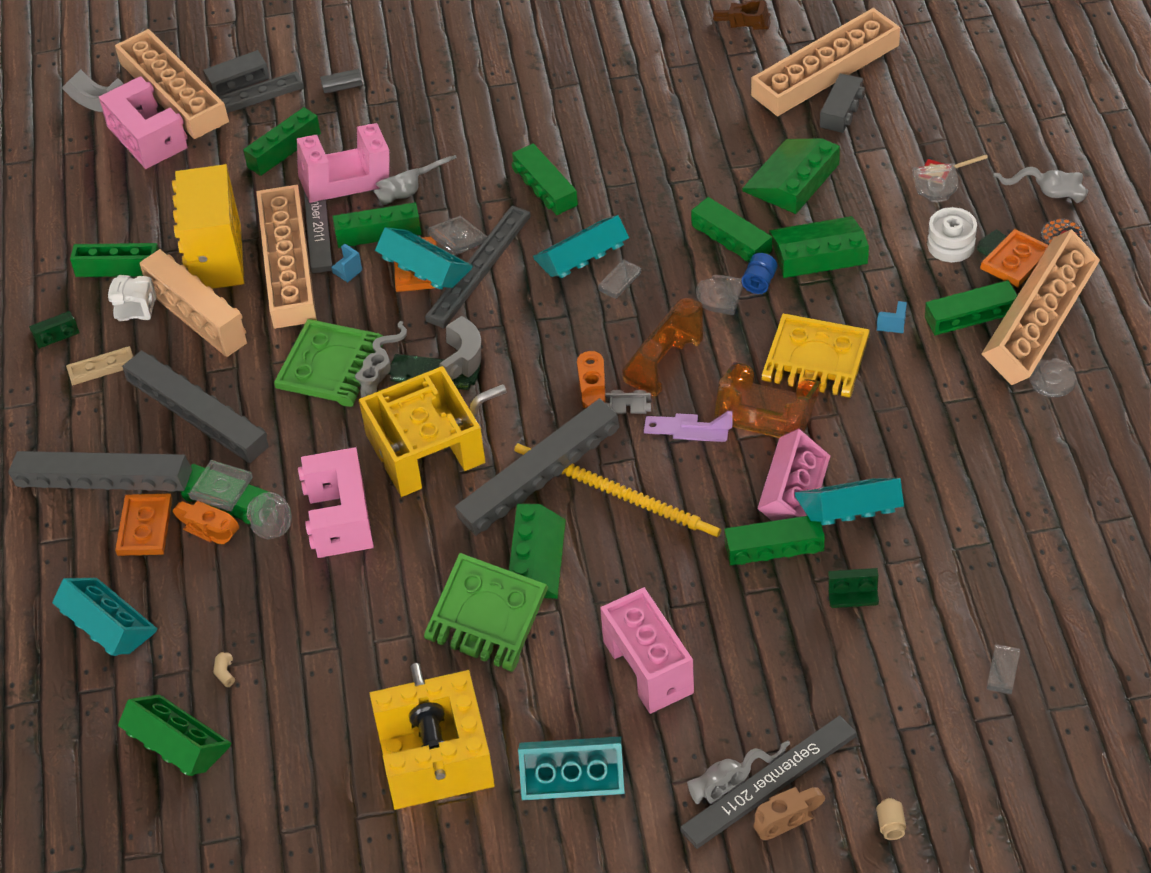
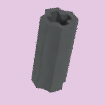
M359 69L320 77L324 94L363 86Z

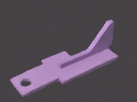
M727 411L710 423L697 422L698 415L676 413L675 417L646 416L644 434L673 435V439L724 442L728 438V430L733 426V411ZM651 423H655V424H656L655 427H650L649 425H650Z

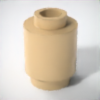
M892 798L884 799L876 807L880 832L884 834V838L887 840L900 839L905 835L906 830L902 803Z

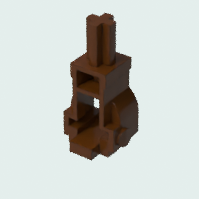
M765 0L731 3L729 10L713 11L714 21H730L731 28L753 27V30L769 29L771 23V14L768 13Z

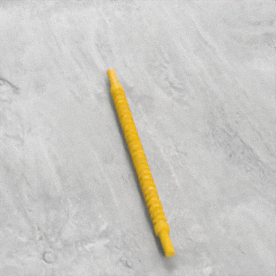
M519 443L516 444L514 449L515 452L522 455L531 450V448ZM573 463L561 473H566L567 477L572 476V479L577 478L579 482L583 480V483H589L590 487L594 485L595 489L606 490L607 494L612 492V496L618 495L619 499L623 497V500H629L630 504L635 502V505H641L642 509L647 507V511L653 510L654 514L658 512L659 516L664 515L666 519L670 517V520H676L677 524L682 522L683 526L688 525V528L695 531L698 529L715 537H719L721 533L720 528L701 521L699 516H691L689 512L685 514L684 510L679 512L677 507L673 509V506H667L666 502L661 504V501H655L654 497L649 499L648 495L638 494L637 490L632 492V489H626L625 485L620 487V483L615 484L613 480L609 482V479H603L602 475L597 477L596 473L586 472L585 468L580 470V467H575Z

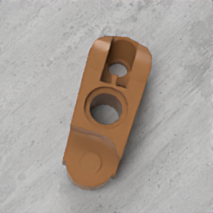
M794 787L770 797L769 801L762 803L757 808L754 829L762 840L775 838L813 819L811 811L816 810L825 801V796L818 787H812L800 793Z

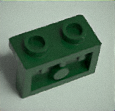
M70 311L29 326L39 349L80 333L76 320Z
M878 568L828 571L830 607L878 605Z

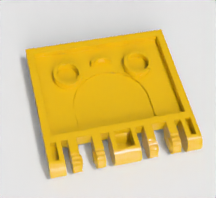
M783 313L763 369L762 381L772 382L774 371L777 369L774 382L780 384L783 378V371L790 372L788 386L793 387L795 385L798 373L800 374L798 388L814 391L817 378L819 377L821 378L819 392L824 393L827 387V380L829 379L835 381L832 387L833 395H838L841 382H844L841 396L851 398L870 330Z

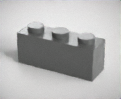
M258 50L203 69L206 85L218 97L270 79L267 63Z
M839 74L820 112V128L844 133L846 126H850L852 122L853 112L858 110L859 100L863 99L865 95L863 78Z

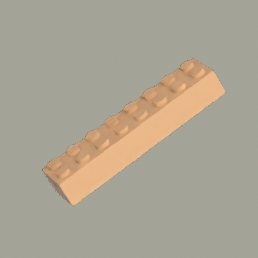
M872 8L751 77V96L776 116H780L833 85L840 73L850 75L898 47L900 27L875 8Z
M149 29L115 45L120 64L135 79L141 76L146 82L152 84L154 88V93L152 94L155 100L165 110L171 108L176 114L179 113L184 121L182 127L193 139L201 137L229 122L224 102Z
M298 185L256 191L269 309L273 327L276 329L305 324L307 319L317 321L303 209Z
M1072 229L1053 238L982 352V355L1011 385L1030 378L1100 261Z

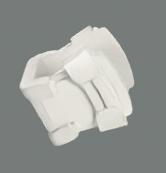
M119 275L113 279L109 287L108 300L114 305L113 315L118 321H127L133 318L141 320L151 319L156 292L150 277L137 276V278L133 279L127 275Z

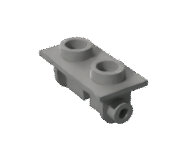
M612 390L611 393H605L606 404L616 414H626V406H631V414H647V412H651V403H647L652 402L651 393H647L645 390H635L633 393Z

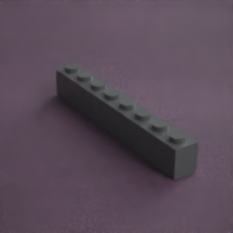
M141 350L122 366L128 382L249 464L269 447L267 433L260 426L256 427L245 416L241 417L230 406L223 405L215 396L208 395L200 386L193 385L185 376L178 375L170 366L160 363L155 356L148 355Z
M599 398L455 506L458 518L475 536L480 532L486 531L492 523L506 516L513 507L523 503L529 495L543 488L549 480L559 476L565 468L579 461L585 453L596 448L608 436L613 435L620 428L618 415Z
M17 451L8 473L16 487L185 491L192 468L186 455Z

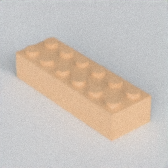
M159 249L139 262L143 276L152 279L156 299L225 357L230 356L247 344L246 330L242 324L241 319L243 317L240 311L228 305L223 297L217 296L211 287H206L202 284L196 275H191L184 265L176 263L170 254L167 255Z

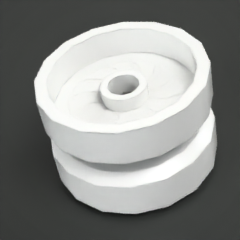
M954 207L943 208L931 216L927 241L929 252L935 258L951 263L969 258L974 252L977 222L975 217L964 209Z

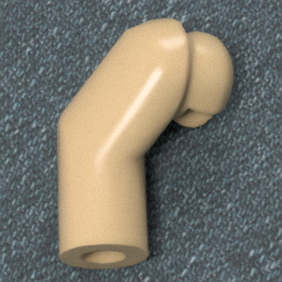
M221 652L215 657L213 673L225 687H230L234 684L235 678L229 673L227 667L231 665L233 657L228 652Z

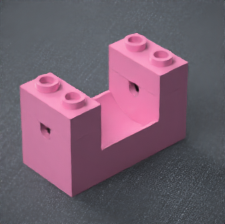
M140 76L99 96L107 127L140 164L147 169L187 149L186 139L188 137L182 127L184 121L179 113L176 114L171 108L157 113L156 108H158V104L152 94L154 93V88L150 82H146Z
M377 123L358 126L357 149L325 154L317 135L297 138L298 177L309 203L379 189L376 183L389 178V148Z
M357 448L301 457L302 466L298 467L300 481H303L301 482L303 494L308 495L310 504L339 498L341 500V505L308 511L309 521H305L307 534L310 535L311 550L316 549L317 557L321 558L374 548Z
M645 587L600 607L603 642L614 659L624 656L637 676L638 696L650 714L694 693L693 659Z

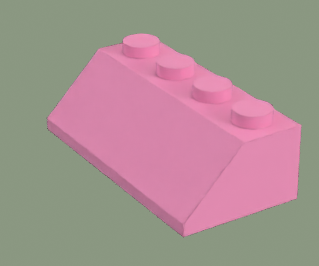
M800 429L779 438L757 509L772 521L807 516L796 499L795 492L822 487L830 455Z

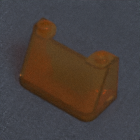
M683 298L674 305L624 366L622 373L625 383L637 389L645 390L655 397L658 396L662 391V384L658 381L657 364L672 346L683 349L687 343L694 342V345L698 346L703 340V308L701 302L691 298Z
M734 362L719 380L715 417L718 418L727 411H733L732 427L777 438L797 429L804 433L820 393L821 382L805 379L798 384L796 393L755 384L752 368L746 364Z

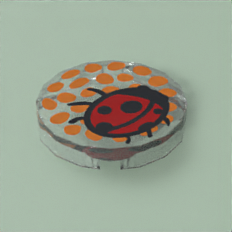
M1055 219L1043 226L1040 237L1043 243L1049 245L1054 237L1071 229L1083 242L1085 234L1082 227L1076 222L1068 219Z

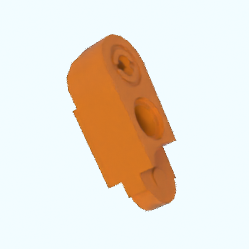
M584 352L577 358V370L582 406L586 409L599 398L606 403L604 359L598 352ZM588 360L594 361L593 364H587L586 362Z
M182 501L173 509L174 515L182 523L186 524L183 530L208 542L213 541L217 544H225L239 529L238 522L230 514L200 501H197L194 505Z

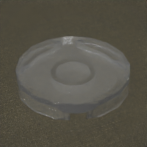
M1052 358L1051 361L1044 359L1039 361L1031 374L1030 383L1042 395L1061 397L1074 389L1076 374L1073 366L1066 361Z
M273 492L261 493L251 500L247 509V519L250 520L252 525L250 527L259 537L265 539L278 538L285 534L291 525L292 515L290 507L279 494Z

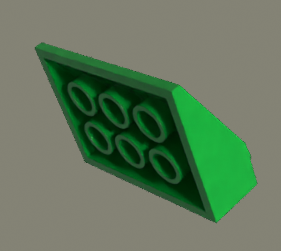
M822 138L786 139L746 183L742 191L797 214L839 165L840 146Z
M852 216L769 230L783 278L868 264L869 245L863 229Z

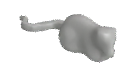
M456 155L449 156L425 167L412 169L383 179L376 183L379 189L374 190V193L383 206L390 204L395 199L408 198L418 190L419 175L427 173L457 157Z
M1026 167L1010 179L1002 177L1000 173L993 174V177H997L1004 185H1013L1027 175L1035 176L1041 191L1051 198L1069 197L1076 203H1079L1088 194V189L1082 185L1083 174L1079 172L1065 173L1060 170H1050L1042 174L1035 167Z
M403 321L397 324L401 330L399 334L382 336L373 341L372 346L375 353L369 354L365 358L363 367L355 375L356 380L361 384V398L377 392L378 384L390 372L391 364L389 357L381 346L386 343L401 341L407 336V329L403 326Z
M790 741L783 742L780 750L772 756L761 749L754 748L746 754L742 763L732 759H724L714 763L703 775L687 782L692 799L696 804H699L703 797L710 804L715 803L724 794L731 792L745 782L750 773L751 764L755 759L761 758L771 764L784 755L786 747L790 745Z

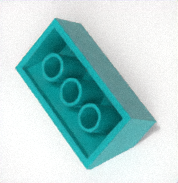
M619 215L596 222L535 254L533 258L550 277L559 276V278H563L571 273L570 269L574 267L579 269L588 265V260L592 257L596 260L607 254L606 250L612 247L613 250L620 248L624 245L623 241L628 239L629 236Z
M384 227L375 249L376 252L382 254V259L389 262H397L400 269L415 272V277L421 280L428 279L433 287L443 290V287L453 288L473 267V265L408 230Z
M872 478L795 492L796 499L811 521H820L821 525L835 524V519L841 518V521L855 520V515H861V518L876 516L875 512L881 511V514L894 513L895 508L904 506L901 478Z
M63 578L52 602L60 609L61 614L73 620L75 626L87 632L93 641L101 644L105 651L113 656L130 654L155 634L158 629L98 578Z
M621 737L519 743L518 755L522 800L625 794Z

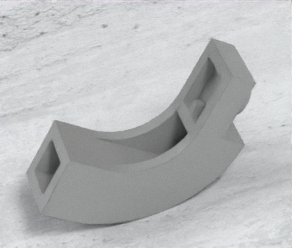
M80 69L62 89L82 106L94 111L103 112L99 96L124 83L117 78L110 86L104 87L92 81Z
M460 316L446 326V343L458 351L440 363V367L443 366L451 380L459 377L461 374L469 378L478 369L481 362L480 332L471 321Z

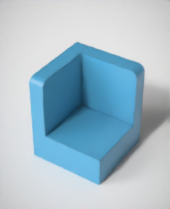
M344 244L341 246L343 258L331 268L333 274L348 283L362 271L359 252Z
M898 301L896 313L879 312L877 331L903 333L907 302Z

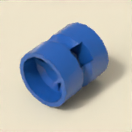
M765 253L754 254L741 279L743 287L754 294L765 293L778 268L776 260Z

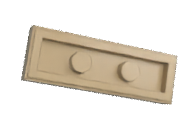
M129 346L66 365L72 386L122 371V366L133 357Z

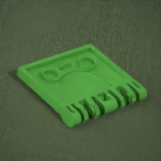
M307 319L274 381L275 388L333 400L343 406L351 407L354 405L360 391L357 387H361L355 375L363 367L365 358L369 354L375 353L372 346L373 341L383 335Z
M459 553L426 628L424 638L432 642L437 640V644L443 645L449 637L450 628L455 629L456 631L450 644L451 649L458 650L460 646L461 653L477 658L481 652L480 660L488 661L493 651V645H497L499 649L494 658V665L498 667L502 665L503 669L513 672L518 664L521 650L548 586L542 582Z

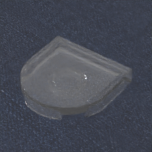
M955 163L912 168L917 193L929 198V201L940 202L948 200L957 191L958 177Z
M714 275L710 279L702 280L696 288L697 302L706 310L734 315L743 289L742 278Z

